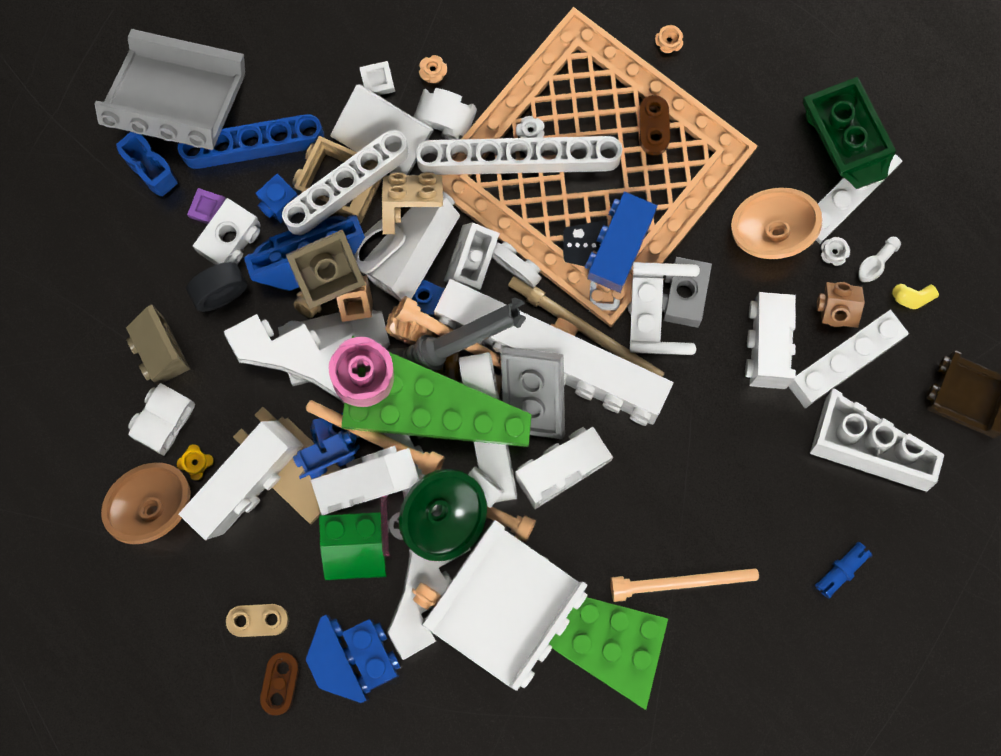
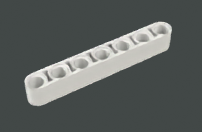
M611 136L427 140L420 143L416 148V159L421 172L434 173L435 175L611 171L617 168L620 164L623 148L620 141ZM610 149L614 151L616 156L608 159L601 155V151ZM549 150L553 151L557 156L554 159L547 160L541 154ZM581 150L586 154V157L575 159L572 157L571 152ZM521 151L527 156L519 161L513 159L511 155L514 152ZM461 152L466 154L467 158L464 161L457 162L452 159V156ZM486 152H493L497 157L493 161H485L482 155ZM428 153L437 155V159L429 163L422 160L423 156Z

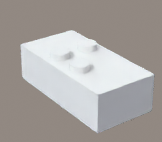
M278 420L260 422L178 515L205 540L223 535L244 511L249 513L260 502L258 498L260 493L264 489L270 490L280 480L281 477L278 473L304 445Z

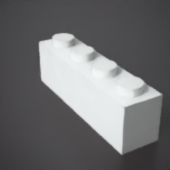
M890 309L795 376L789 388L803 407L807 408L899 343L909 333Z

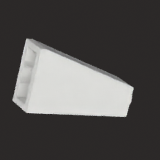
M443 191L442 207H411L401 218V223L396 224L406 234L403 245L374 271L365 274L373 284L399 301L405 296L412 299L460 217V214L453 207L455 201ZM387 234L364 259V262L381 256L391 245L394 234Z

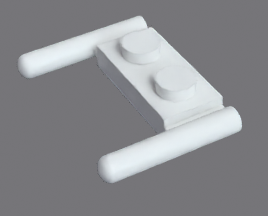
M633 262L630 353L695 354L696 345L694 343L660 342L663 275L696 277L700 273L698 265Z

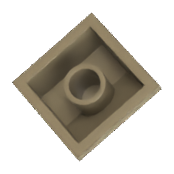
M343 230L285 254L309 309L366 285Z
M153 305L146 307L126 327L130 337L126 338V341L134 355L139 353L143 362L139 364V368L147 381L151 379L159 385L190 370L165 317Z

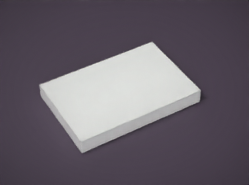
M358 84L354 88L330 136L353 151L359 152L389 130L400 131L407 140L409 154L407 159L392 170L390 174L399 172L409 175L417 161L416 148L420 143L429 139L433 129ZM392 143L387 147V150L397 152L401 149L402 145Z

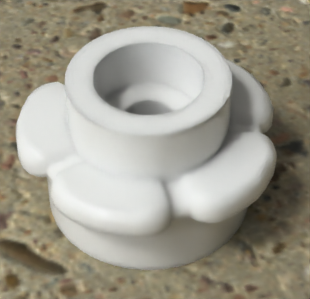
M526 116L521 119V123L517 124L516 134L520 138H543L545 126L539 118L534 119L533 116ZM528 128H533V131L529 132Z
M833 237L830 240H825L821 245V257L828 264L833 263L834 266L842 265L850 255V248L842 238ZM836 249L838 253L834 254L832 250Z

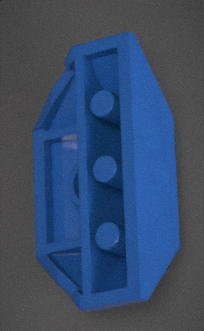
M330 216L304 235H295L290 231H286L270 237L258 246L252 254L244 257L251 280L288 291L298 288L299 286L285 254L340 230L344 231L352 253L355 255L365 238L357 216Z

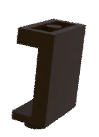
M956 350L948 355V357L944 356L937 369V372L941 373L937 384L933 383L926 396V399L930 401L927 410L989 437L996 438L1000 436L1001 374L961 358V352Z

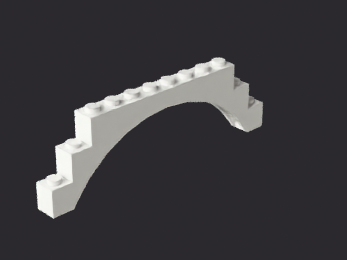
M257 314L224 331V335L239 363L285 371L316 384L344 403L333 388L329 375V361L344 341L351 339L353 334L319 351L318 346L322 344L314 329L308 331L305 324L271 341L270 337L274 336V333L266 319L260 321ZM382 433L424 454L419 445L414 447L409 438L410 435ZM414 463L420 480L425 475L422 474V470L418 469V465ZM412 487L402 490L404 498ZM437 505L433 507L431 513L437 509ZM409 549V561L403 593L386 631L402 660L436 642L433 637L434 634L421 625L426 619H423L421 614L427 611V609L413 601L416 594L412 592V589L416 590L420 582L442 595L452 580L447 571L441 573L439 567L455 558L446 561H430L421 558Z

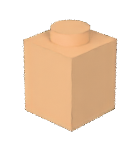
M367 275L362 276L366 285L336 298L342 322L372 317L373 300Z

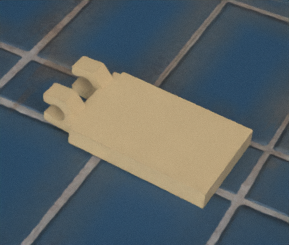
M264 407L255 414L256 418L261 422L276 420ZM281 417L278 420L304 445L300 450L314 444L289 418L284 419ZM241 428L233 438L241 445L249 435ZM292 458L278 473L281 478L272 488L309 524H312L321 515L312 487V479L309 475L302 479L299 478L304 469L302 466L297 467ZM334 463L326 467L328 471L321 476L342 469Z

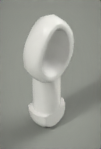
M897 237L888 238L883 248L876 255L866 258L861 263L858 272L860 281L871 282L880 277L884 271L885 262L901 246V242Z

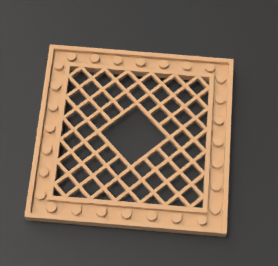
M573 7L462 139H502L511 128H513V137L518 138L516 126L521 123L522 118L520 117L531 105L534 119L539 118L543 122H554L555 135H548L543 138L592 137L617 134L623 148L621 167L624 188L566 194L564 172H559V175L543 176V173H539V177L522 178V173H518V179L502 180L501 174H497V181L482 183L480 174H476L477 183L470 178L472 174L441 176L443 191L455 201L454 205L480 226L500 233L499 241L502 243L505 241L513 246L517 251V255L525 261L529 259L540 268V273L586 309H590L591 313L609 327H612L632 302L633 266L621 293L595 283L596 290L592 292L591 298L596 303L614 304V298L620 300V306L616 311L601 310L590 301V280L587 279L589 270L585 269L584 266L564 261L563 250L553 243L563 241V235L550 236L549 222L565 220L566 227H570V220L586 218L587 224L591 223V217L607 216L609 227L612 220L611 216L608 215L610 211L609 195L623 194L624 191L629 194L646 192V200L652 203L650 191L666 189L668 204L658 205L656 211H667L656 225L653 218L647 231L649 233L644 238L634 261L664 263L758 146ZM587 58L589 72L573 73L572 60ZM593 62L604 70L594 71ZM567 63L569 74L557 75ZM610 76L612 89L596 91L594 77ZM590 78L591 91L575 93L574 79ZM615 78L627 88H616ZM569 80L571 93L555 95L553 81ZM549 84L550 95L538 97ZM633 93L635 107L619 108L617 94ZM613 95L614 109L598 110L597 97ZM657 95L667 101L669 105V118L674 122L670 123V129L679 128L681 142L669 143L667 149L682 148L684 162L668 163L665 151L662 153L663 164L647 165L646 153L641 146L624 148L622 137L624 133L638 132L640 144V106L638 96L644 100L648 96ZM592 97L594 111L578 112L576 99ZM572 99L573 113L557 115L556 101ZM551 101L553 115L536 117L535 103ZM657 106L649 107L650 111L656 110V113L660 111ZM636 112L637 126L621 128L620 114ZM615 115L617 128L601 130L599 116ZM595 117L596 131L580 132L578 118ZM574 119L576 133L559 134L558 120ZM685 131L696 140L686 141ZM702 145L704 160L688 161L687 147ZM708 149L714 153L710 159ZM520 151L515 152V160L520 161L525 159L520 158ZM461 152L452 156V159L457 162L464 161L467 158V155ZM491 152L484 153L482 158L485 160ZM641 152L642 166L626 168L625 153ZM548 155L542 157L544 159L551 160L554 159L557 155ZM704 165L691 181L689 167ZM684 167L686 182L670 183L669 169ZM664 170L665 184L649 185L648 171ZM643 172L645 186L629 187L627 173ZM560 180L562 195L546 196L544 182ZM540 182L541 197L525 198L523 184ZM519 185L520 199L504 200L502 186ZM498 187L500 201L484 188ZM685 188L673 203L671 189ZM604 196L606 210L590 212L588 197ZM583 198L585 212L569 214L567 200ZM563 200L564 215L548 216L546 202ZM542 202L543 217L527 218L525 204ZM521 205L523 219L507 206ZM544 222L546 236L530 224Z

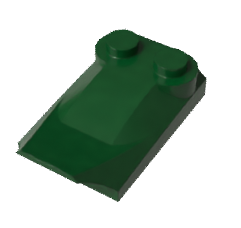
M858 77L803 98L802 103L806 109V119L815 127L840 176L850 182L855 189L863 188L888 177L889 166L896 150Z

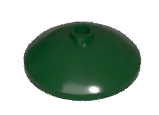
M441 469L425 475L412 486L401 506L399 526L404 542L415 554L430 561H446L463 554L476 542L484 528L487 517V501L484 491L474 478L459 470ZM437 505V509L431 513L433 507Z

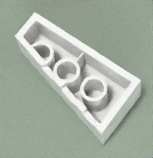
M833 388L825 398L810 454L926 492L937 483L944 458L943 453L913 435L903 433L895 428L894 424L890 421L878 418L868 412L866 407L858 402L853 403L843 397V393Z

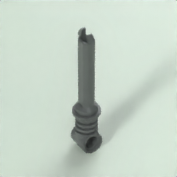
M512 298V303L438 338L424 335L419 337L415 344L405 349L392 348L387 351L434 372L438 371L443 367L446 357L513 326L516 328L521 327L526 317L520 315L518 307L524 305L525 302Z

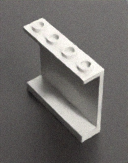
M494 520L421 625L517 691L520 686L525 688L533 678L535 673L531 669L537 660L543 662L551 651L552 646L549 642L555 633L560 636L570 622L566 617L572 608L577 610L587 597L584 590L588 585L572 578L505 531V527Z

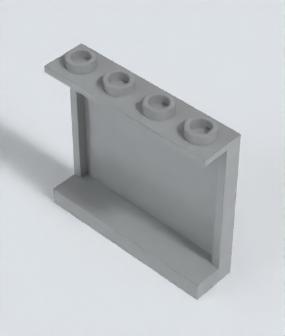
M131 29L128 35L129 52L104 102H95L98 124L140 135L157 137L166 141H174L197 148L213 150L245 77L244 54Z

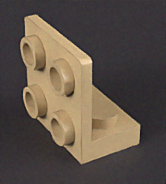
M397 172L383 177V234H395V223H401V207L443 206L441 175L429 172L421 173L420 175H406Z

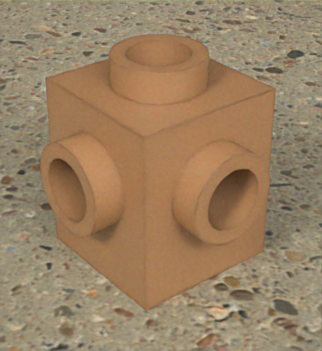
M826 282L824 293H819L816 310L821 311L822 323L833 327L847 326L858 328L865 304L863 288L852 286L845 282Z

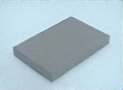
M504 347L501 351L503 402L532 414L530 435L563 439L565 435L563 354Z

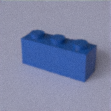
M625 191L621 200L615 198L608 214L613 217L609 227L603 225L597 238V242L601 243L597 253L591 252L585 269L589 270L588 280L621 293L658 205Z

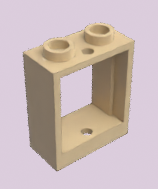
M319 136L316 143H311L305 155L307 161L303 169H298L293 178L292 184L294 185L295 192L299 196L310 188L325 155L345 162L358 152ZM369 160L365 162L363 168L372 170L378 163ZM383 178L354 198L350 207L345 205L335 213L343 217L356 215L361 224ZM323 195L319 196L315 200V204L323 206L329 201V198Z

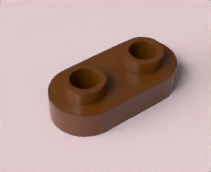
M657 95L646 97L641 102L639 108L640 146L649 155L664 153L670 142L669 105L664 98ZM657 106L660 111L653 113L649 110V107ZM652 134H658L661 139L659 141H653L650 138V136Z
M277 653L267 663L260 703L263 710L270 715L284 714L292 706L299 674V663L292 654ZM283 662L289 665V671L286 674L279 672V665ZM276 693L281 694L283 697L280 705H275L272 701Z

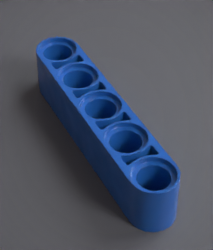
M305 114L224 128L221 130L213 150L200 148L197 155L187 156L189 150L194 148V146L178 143V152L188 167L200 169L304 151L308 149L311 143L315 144L319 136L324 138V132L316 116ZM313 127L317 129L311 136L303 135L306 128ZM280 132L288 134L282 141L274 140V137ZM249 138H258V142L255 145H245ZM220 143H229V146L226 150H216L217 146Z

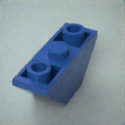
M324 615L318 623L306 662L319 689L364 703L369 700L367 693L371 692V690H368L362 675L358 677L353 666L356 664L349 648H345L340 639L343 636V630L337 618L331 620L329 615Z

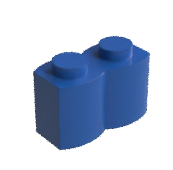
M130 132L116 144L119 154L135 173L139 174L153 193L163 197L178 184L177 178L163 157L154 152L142 135Z

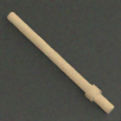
M515 276L510 280L508 286L526 297V301L534 307L540 306L557 318L567 320L575 325L580 333L614 355L661 377L664 375L665 372L637 354L630 353L629 349L546 297V292L536 286L533 288Z

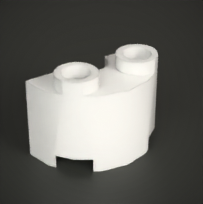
M435 88L434 93H429L427 89H424L414 118L432 129L442 131L441 135L445 139L456 140L462 139L471 128L477 109L474 104L466 105L461 103L462 96L453 92Z

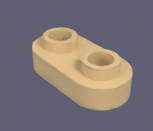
M276 604L236 606L229 611L226 617L227 629L238 637L279 635L287 629L289 624L287 611L282 606ZM270 614H275L277 622L275 625L270 626L267 623V617ZM240 615L246 617V624L243 627H239L236 624V619Z

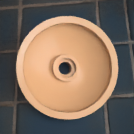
M771 188L753 194L739 205L732 218V233L737 245L750 255L764 259L786 258L802 252L817 239L822 228V213L817 202L800 190Z

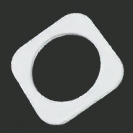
M382 219L364 234L365 238L354 255L361 273L367 274L374 271L403 245L406 234L396 224L393 241L389 248L378 258L367 262L359 259L360 249L372 235L383 230Z

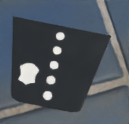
M608 219L566 227L563 232L564 261L585 267L591 252H598L601 243L597 242V238L603 225L608 226Z

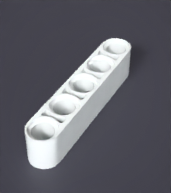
M397 130L385 132L289 202L282 212V218L288 230L295 235L308 233L402 164L409 154L404 134ZM392 143L402 145L401 149L397 152H390L387 150V147ZM373 160L378 164L374 169L366 170L363 168L365 162ZM344 178L354 180L353 184L347 188L339 186L340 181ZM325 195L329 197V201L325 205L319 206L315 204V200L319 196ZM296 213L305 215L304 220L300 223L294 224L290 222L291 217Z
M490 352L459 357L463 384L500 400ZM474 442L479 469L504 490L495 503L517 499L508 445Z

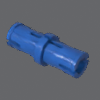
M857 542L841 560L837 559L832 564L833 568L815 584V587L819 591L822 590L821 593L830 599L846 580L851 581L855 577L854 572L872 556V553L869 550L865 551L866 547L862 543Z

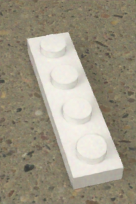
M896 154L890 163L888 176L902 163V160ZM843 178L818 203L822 213V228L816 241L821 244L885 179L863 188L855 189L850 182Z

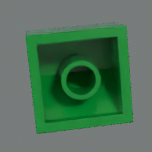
M381 512L319 516L320 549L325 580L386 577L384 515Z

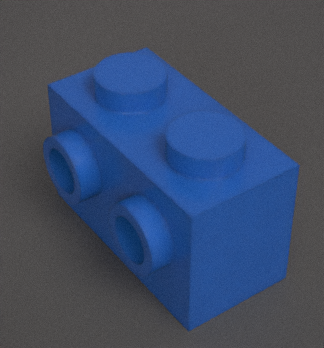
M368 619L342 632L368 690H372L399 677L397 669L401 668L394 651L388 653L383 641L387 640V636L380 622L375 624L372 619Z

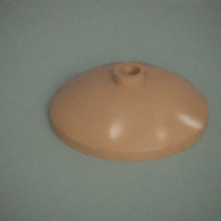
M148 463L131 469L111 486L104 498L101 509L104 527L116 540L127 544H143L164 536L182 519L178 514L190 502L191 492L189 483L179 469L166 463Z

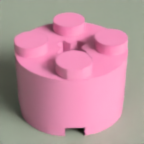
M368 337L348 339L339 346L329 361V375L333 388L345 403L357 407H368L379 403L389 395L394 383L392 358L389 352L381 344L375 342V340ZM360 367H365V377H359L357 374Z

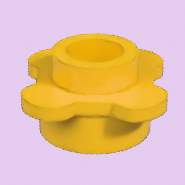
M196 444L190 445L182 455V458H179L177 461L178 469L185 470L190 474L191 479L196 481L203 477V472L207 467L213 465V457L201 452L200 447ZM193 460H197L198 464L193 465Z

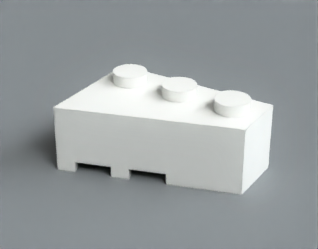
M759 292L755 301H750L749 318L754 319L753 330H749L747 336V348H752L751 359L746 361L745 377H750L749 386L786 389L795 379V370L791 369L792 355H795V344H792L793 330H795V295Z
M584 427L576 430L569 436V441L562 445H559V443L554 444L543 452V456L536 460L531 459L517 468L515 479L534 509H537L612 461L613 456L594 427L588 430Z
M393 446L354 459L346 464L347 468L312 479L311 483L321 515H325L410 488L419 478L410 449L407 448L397 452L396 447Z

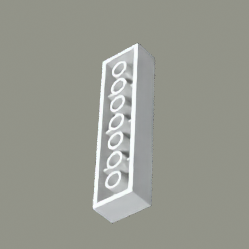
M450 279L434 313L436 320L455 330L506 304ZM521 311L520 315L526 317L521 327L516 328L513 326L479 342V344L501 355L504 347L563 354L564 386L566 384L576 389L575 393L584 399L591 400L594 397L602 401V406L612 412L619 413L622 410L630 414L632 421L646 426L647 423L652 425L655 423L674 383Z

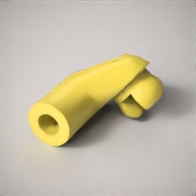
M898 284L892 291L896 302L910 309H918L939 297L937 289L932 284L920 291L907 287L905 284Z

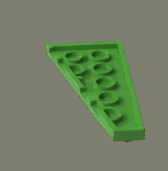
M391 352L389 354L394 368V383L389 395L379 403L368 407H357L344 402L342 429L529 446L532 414ZM365 367L359 368V373H357L359 377H365Z
M586 597L577 610L572 608L566 617L570 620L566 629L560 636L555 633L549 644L553 650L646 710L668 618Z

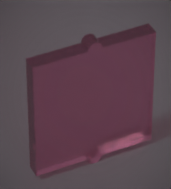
M388 496L380 497L383 556H390Z

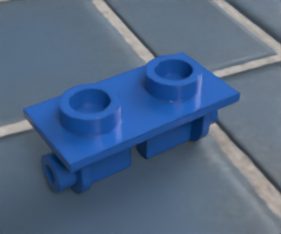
M340 431L323 439L322 442L327 450L325 452H322L318 442L297 451V455L293 456L294 462L297 467L302 466L304 469L299 478L302 479L309 475L311 479H314L328 471L326 467L337 463L338 466H343L354 460V454H356L360 445L351 446L354 439L350 431L345 433Z

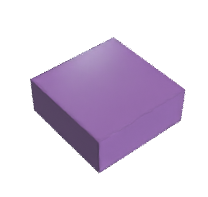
M198 188L187 215L191 219L209 224L226 198Z

